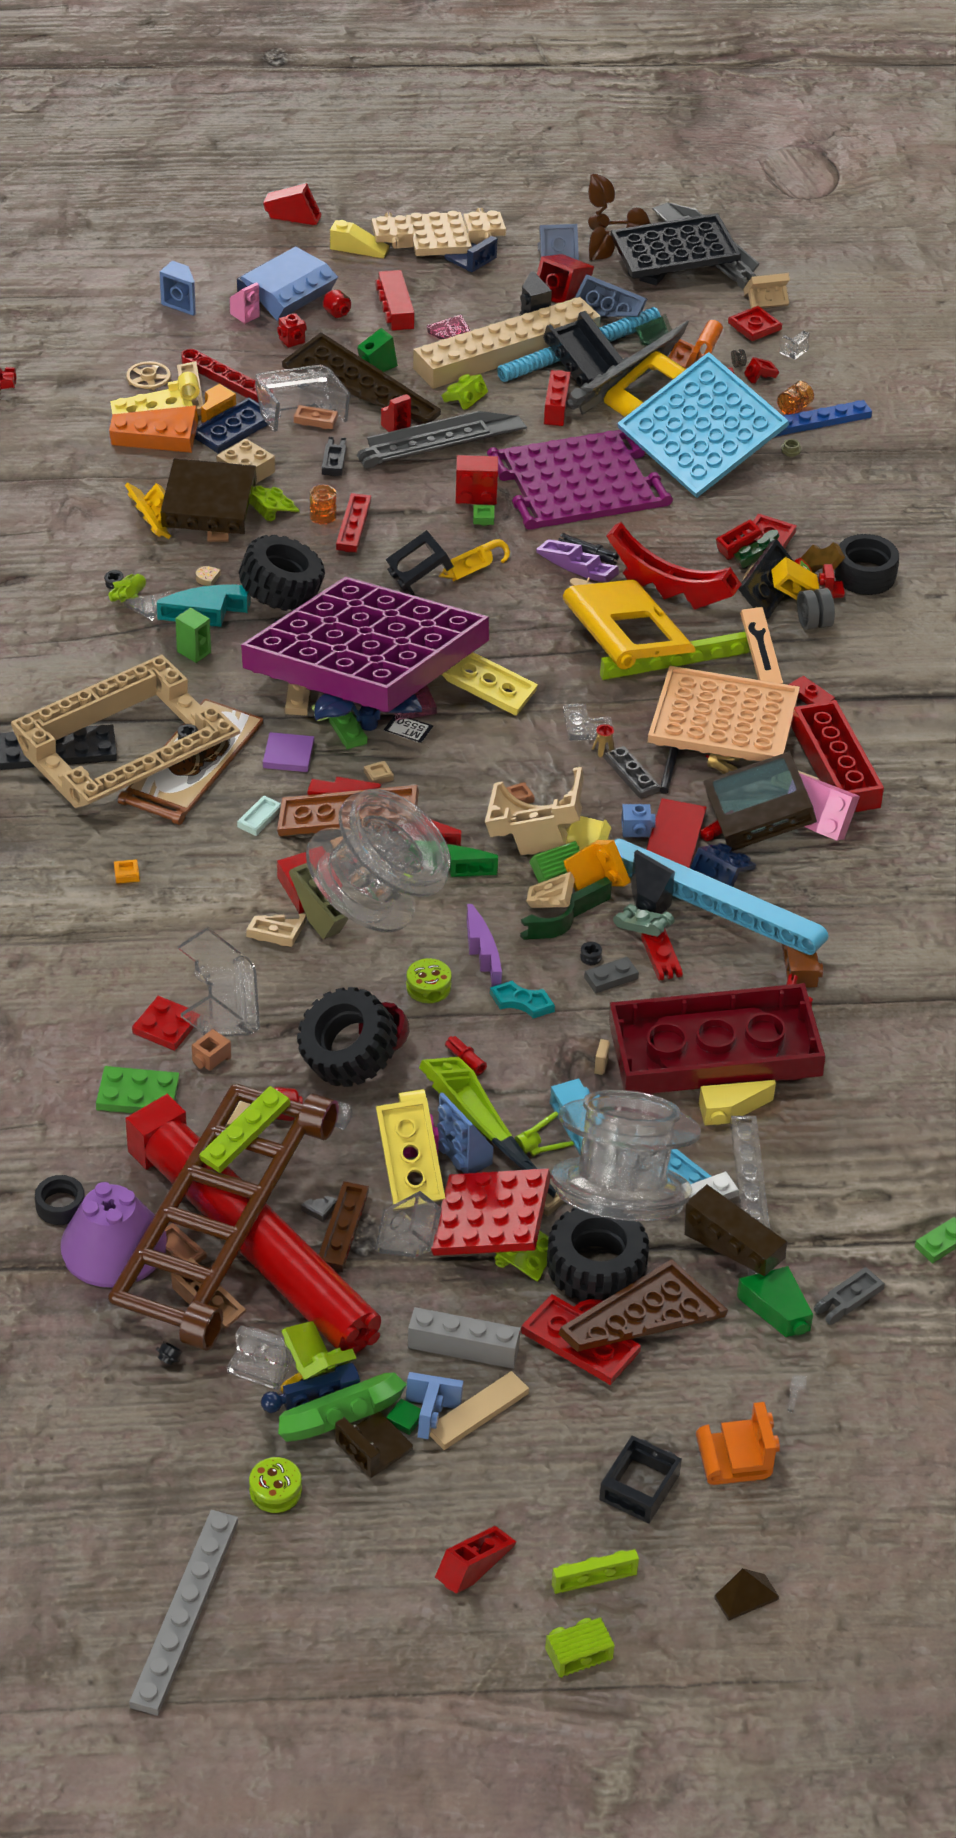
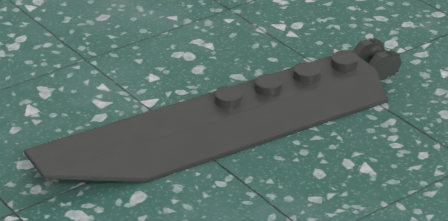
M669 202L653 208L665 222L703 216L697 209ZM736 244L741 253V261L717 264L715 266L728 277L737 281L738 286L744 289L751 277L756 276L753 272L759 266V262Z
M687 320L631 357H625L620 364L611 366L603 375H597L589 384L585 383L581 388L573 389L569 395L570 399L566 402L567 407L570 409L579 407L583 415L603 402L605 394L651 353L660 351L668 356L675 343L684 334L689 321ZM647 369V370H646L642 375H640L638 378L642 377L643 375H645L646 373H648L649 371H651V369Z
M476 411L367 437L369 448L358 451L357 457L364 468L369 469L374 468L377 464L388 463L410 456L527 429V426L519 416Z

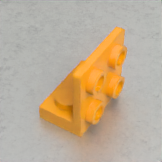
M596 840L564 860L567 872H571L575 878L573 886L575 892L605 877L612 882V886H626L631 883L614 840Z

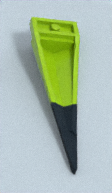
M449 1057L421 1061L419 1069L426 1075L427 1079L433 1082L432 1087L439 1094L443 1092L476 1128L522 1170L537 1169L499 1117L474 1071L461 1058ZM549 1183L548 1194L554 1198L556 1190Z

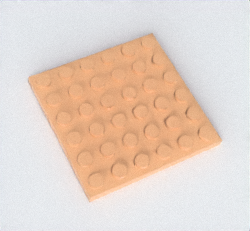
M669 666L650 727L647 743L676 747L681 750L689 749L701 753L743 758L748 761H763L785 753L800 687Z

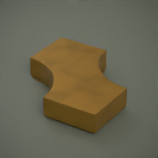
M833 542L830 546L823 549L813 544L801 558L810 566L812 572L815 573L817 570L822 569L824 564H832L834 571L845 559V556L840 546Z

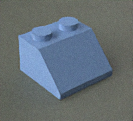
M171 261L160 271L161 304L194 316L196 314L195 286L189 266Z

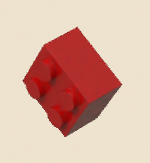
M457 455L455 503L497 505L498 456Z

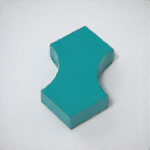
M514 981L490 987V995L500 1010L506 1008L519 1009L529 1014L532 1019L555 1012V1005L544 989H524Z

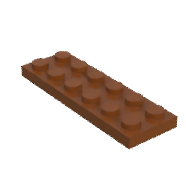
M417 785L283 797L277 831L279 836L415 824L419 789Z

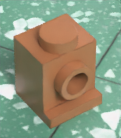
M214 1029L192 1044V1061L200 1069L205 1067L211 1071L225 1059L227 1061L231 1059V1041Z

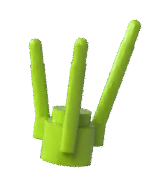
M558 1112L552 1113L531 1129L515 1136L516 1142L525 1154L530 1152L533 1157L542 1152L574 1145L573 1141L538 1147V1144L541 1143V1137L537 1131L558 1116Z

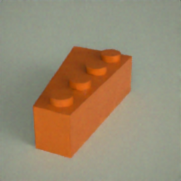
M195 405L112 414L109 428L111 444L192 453L198 424L197 408Z

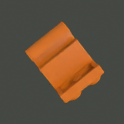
M709 320L695 346L680 339L675 343L669 358L687 369L708 352L712 354L723 330L722 324L716 320ZM703 344H706L705 353L701 354L700 350Z
M765 1402L753 1403L750 1420L721 1423V1433L711 1434L709 1424L701 1426L696 1431L703 1467L709 1484L719 1485L763 1480L772 1475L776 1452L780 1451L778 1436L773 1435V1416L771 1412L767 1413Z

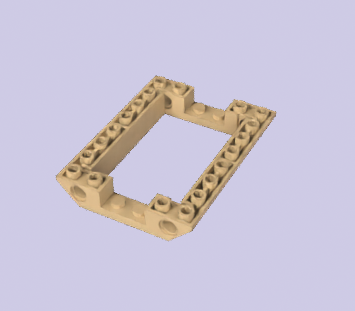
M159 655L11 722L12 729L24 755L75 808L89 805L240 734V729L215 705L204 709L188 693V679L163 655ZM155 695L185 724L194 725L198 729L197 732L97 777L94 781L82 766L72 770L56 753V740Z

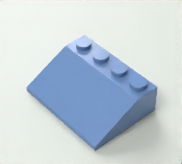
M295 246L244 274L240 279L247 287L256 282L259 284V301L278 321L279 318L289 315L331 291L338 276L325 262Z

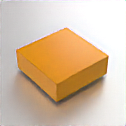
M137 859L114 861L116 884L140 882Z

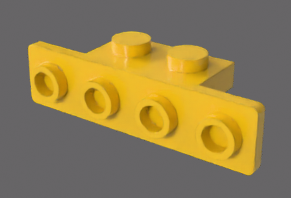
M127 482L125 487L129 491L128 496L137 503L135 505L136 508L144 514L143 518L152 526V532L158 537L164 536L169 539L171 534L166 527H162L160 511L165 495L163 487L156 483L144 495L140 489Z

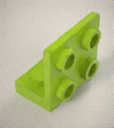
M313 1321L286 1327L281 1331L284 1336L285 1345L291 1351L296 1362V1368L304 1380L332 1373L335 1371V1367L348 1364L357 1359L353 1349L341 1351V1348H337L328 1352Z

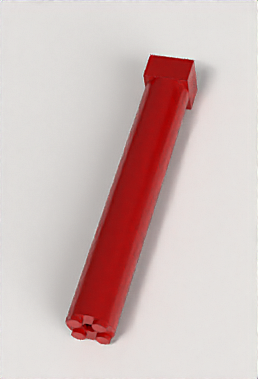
M166 1094L126 1117L128 1151L146 1170L155 1166L174 1184L200 1137L187 1125L186 1110L169 1094ZM205 1163L202 1165L204 1168L216 1171ZM229 1165L221 1172L222 1174L243 1180ZM195 1181L192 1182L185 1195L205 1217L235 1226L250 1200ZM266 1203L239 1251L309 1322H314L317 1330L336 1349L341 1348V1351L353 1349L356 1355L367 1345L375 1344L380 1338L378 1330L381 1325V1316Z

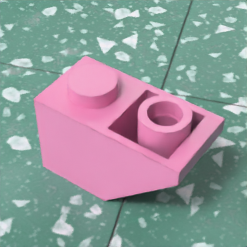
M257 282L241 289L230 297V314L244 324L260 317L259 284Z

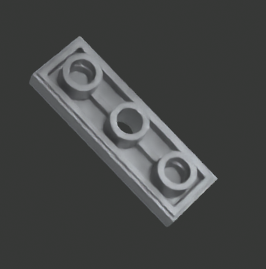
M625 746L605 753L604 759L640 799L660 791V785Z

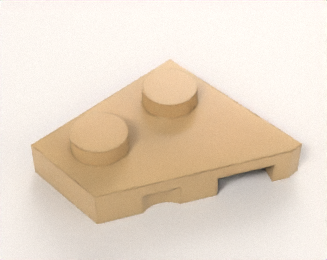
M299 914V919H285V915L254 916L247 927L246 937L292 947L306 924L307 916L306 914Z

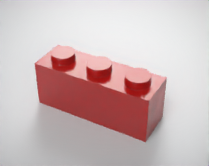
M551 370L544 411V424L564 426L571 372Z

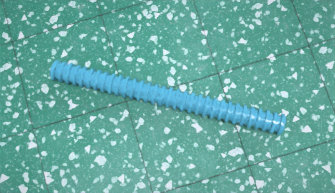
M652 307L642 311L639 317H626L599 327V329L611 342L660 323L661 315L657 308ZM549 346L538 352L536 351L499 365L497 373L502 382H507L523 374H528V372L531 373L557 363L560 359L556 357L554 351Z

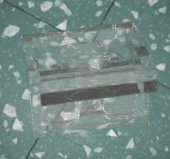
M240 1325L236 1332L237 1350L227 1366L228 1373L278 1390L294 1361L291 1351L285 1345L284 1337L252 1326L248 1328Z

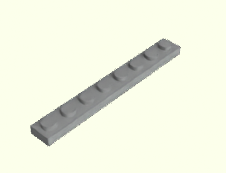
M215 1510L210 1511L129 1701L131 1709L156 1716L159 1715L238 1525L237 1516Z

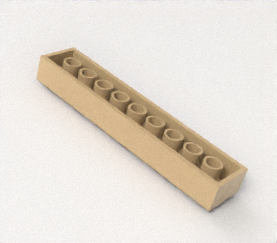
M581 297L573 298L572 300L557 303L556 305L541 308L537 311L525 313L521 316L509 318L505 321L413 349V369L434 389L459 381V378L465 374L473 376L494 370L499 365L548 348L549 345L545 343L543 336L546 326L549 324L554 329L577 321L579 313L586 311L599 328L601 316Z

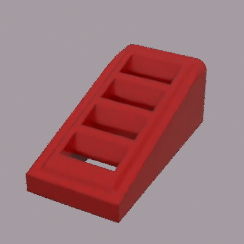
M749 519L716 538L717 549L727 560H730L734 557L733 554L738 552L740 548L748 546L762 534V530Z

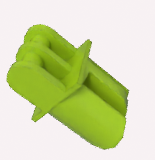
M130 574L120 581L113 582L114 589L109 592L110 601L115 602L119 599L121 602L139 598L137 594L146 585L144 576Z

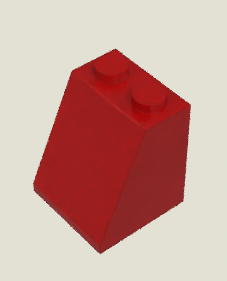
M563 254L542 256L537 275L552 290L551 301L562 303L575 298L586 274L592 276L594 266Z

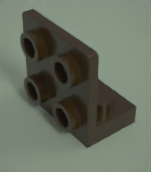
M381 1412L372 1414L358 1425L351 1424L345 1417L335 1423V1443L370 1478L413 1450V1444Z

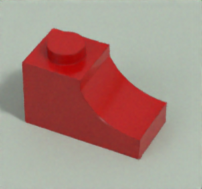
M405 394L391 399L389 406L381 408V426L388 432L411 427V397Z

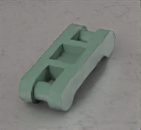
M629 904L624 908L623 913L619 912L613 917V922L622 929L659 936L664 932L665 927H670L675 922V919L669 912L659 914L640 910L635 905Z

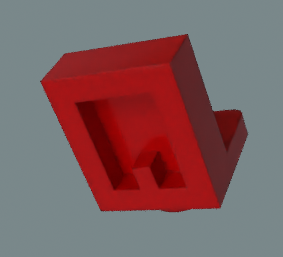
M753 357L746 367L744 374L751 383L756 384L760 376L776 378L779 371L771 361Z

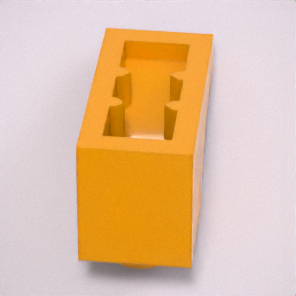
M221 384L205 391V404L201 406L202 423L236 405V393Z

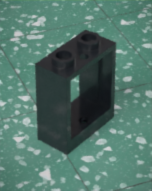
M632 1435L601 1482L599 1500L650 1524L680 1475L682 1458L677 1457L670 1451H665L652 1445L647 1440L639 1439ZM632 1460L666 1475L653 1497L619 1482Z

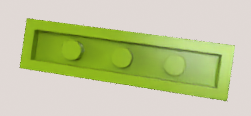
M269 1086L199 1154L201 1161L221 1173L291 1105L290 1099Z

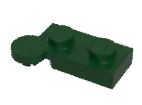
M778 530L766 532L757 542L750 546H744L733 555L739 565L745 568L756 562L769 543L779 538Z

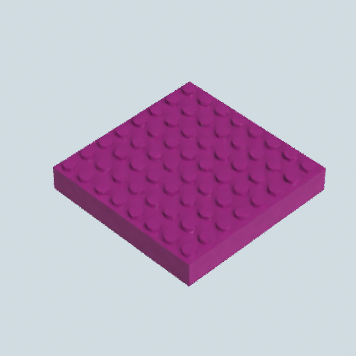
M344 577L242 643V664L244 669L251 670L253 673H260L273 679L284 680L289 684H297L309 690H317L324 694L343 698V700L359 703L362 706L379 709L382 712H390L488 642L489 617Z

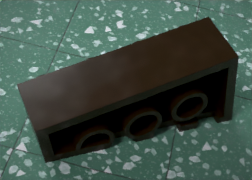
M708 1184L686 1201L684 1235L763 1276H766L786 1258V1240Z

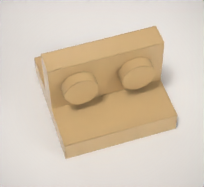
M789 273L751 277L743 289L744 297L749 296L750 307L759 306L764 309L788 306L789 299L786 285L790 281Z

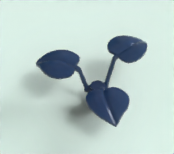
M324 694L317 700L314 714L317 721L327 717L344 716L353 709L357 716V721H360L361 728L366 731H372L378 727L381 711L369 706H361V709L358 711L353 701ZM413 694L392 709L390 713L422 712V707L417 696Z

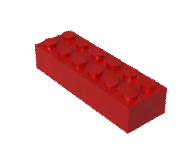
M833 700L794 707L791 727L819 780L859 795L854 813L881 808L884 786L837 701Z

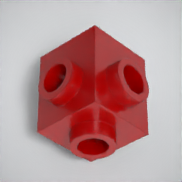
M296 313L279 318V327H277L279 339L288 348L305 343L307 326L304 320Z

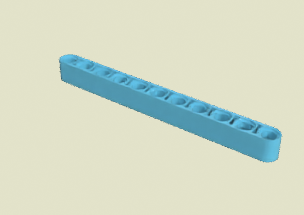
M618 838L614 840L628 876L631 878L634 852L638 850L675 871L672 896L808 955H813L828 940V932L820 924Z

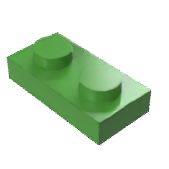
M352 712L340 717H329L331 726L346 749L367 744L368 737Z
M955 1217L915 1242V1248L932 1264L956 1249Z

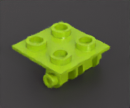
M258 485L252 488L249 503L265 520L273 521L277 511L300 512L294 505V502L288 499L281 489L277 487L264 488Z
M539 1230L537 1245L534 1251L497 1252L495 1264L503 1268L511 1263L538 1282L547 1265L549 1236Z

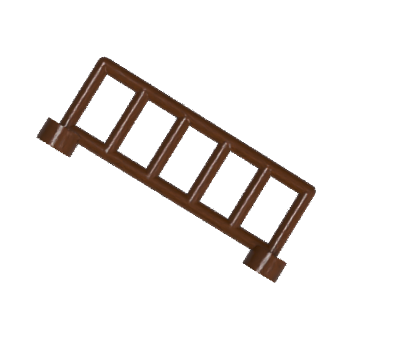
M240 1084L230 1086L108 1295L109 1302L115 1306L180 1327L179 1337L182 1343L205 1351L210 1350L216 1343L223 1324L222 1310L209 1305L303 1136L307 1135L320 1140H327L332 1134L339 1113V1105L336 1100L314 1093L310 1094L303 1104L290 1100L291 1105L281 1114L294 1117L295 1120L282 1143L279 1144L257 1137L245 1149L273 1158L257 1185L202 1167L204 1162L201 1161L199 1154L227 1128L225 1126L238 1103L242 1101L252 1104L263 1093V1091ZM193 1181L250 1199L235 1226L178 1208ZM169 1222L226 1240L211 1269L154 1250ZM145 1264L202 1283L186 1312L129 1293Z

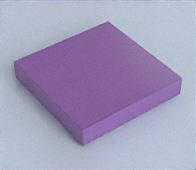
M270 732L263 759V768L308 772L314 746V736Z

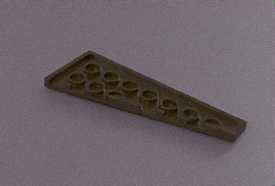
M322 332L282 361L284 369L383 408L389 406L391 399L407 394L411 397V419L423 424L432 422L441 415L440 408Z

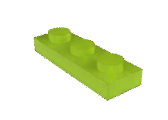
M636 1549L629 1551L621 1550L612 1555L599 1558L591 1557L586 1561L574 1564L565 1563L557 1568H553L551 1585L554 1593L558 1594L637 1575L638 1554Z

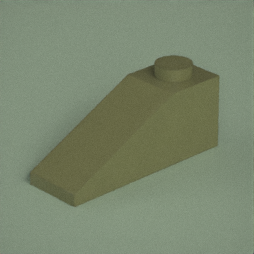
M308 862L290 869V877L312 927L323 940L340 933L351 916L349 911Z

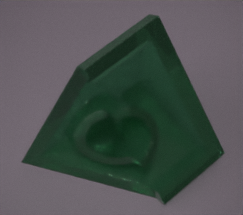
M666 313L635 327L641 344L647 346L672 330Z

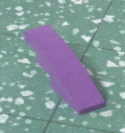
M548 539L536 549L538 554L552 563L585 578L589 577L591 580L603 583L609 582L619 574L618 566L601 563L600 555L583 553L582 546L578 544Z
M467 904L469 955L479 954L480 972H490L491 987L500 985L502 969L494 938L473 904Z

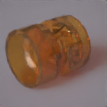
M797 381L779 394L777 398L778 407L785 415L800 412L813 402V389L808 383Z
M322 484L310 489V519L315 523L329 524L336 519L337 492L332 486Z

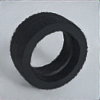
M857 534L845 538L839 544L845 559L835 568L834 575L836 581L843 582L845 589L856 594L876 595L886 592L893 586L898 573L899 551L891 541L878 535ZM855 562H870L878 566L865 567L855 564Z

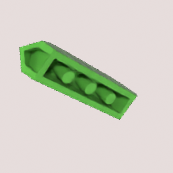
M394 1372L383 1373L284 1411L279 1416L278 1434L286 1442L297 1441L335 1429V1423L343 1417L352 1423L394 1404L401 1397L407 1384Z

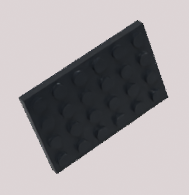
M718 213L611 230V238L632 278H642L644 276L741 261V253Z

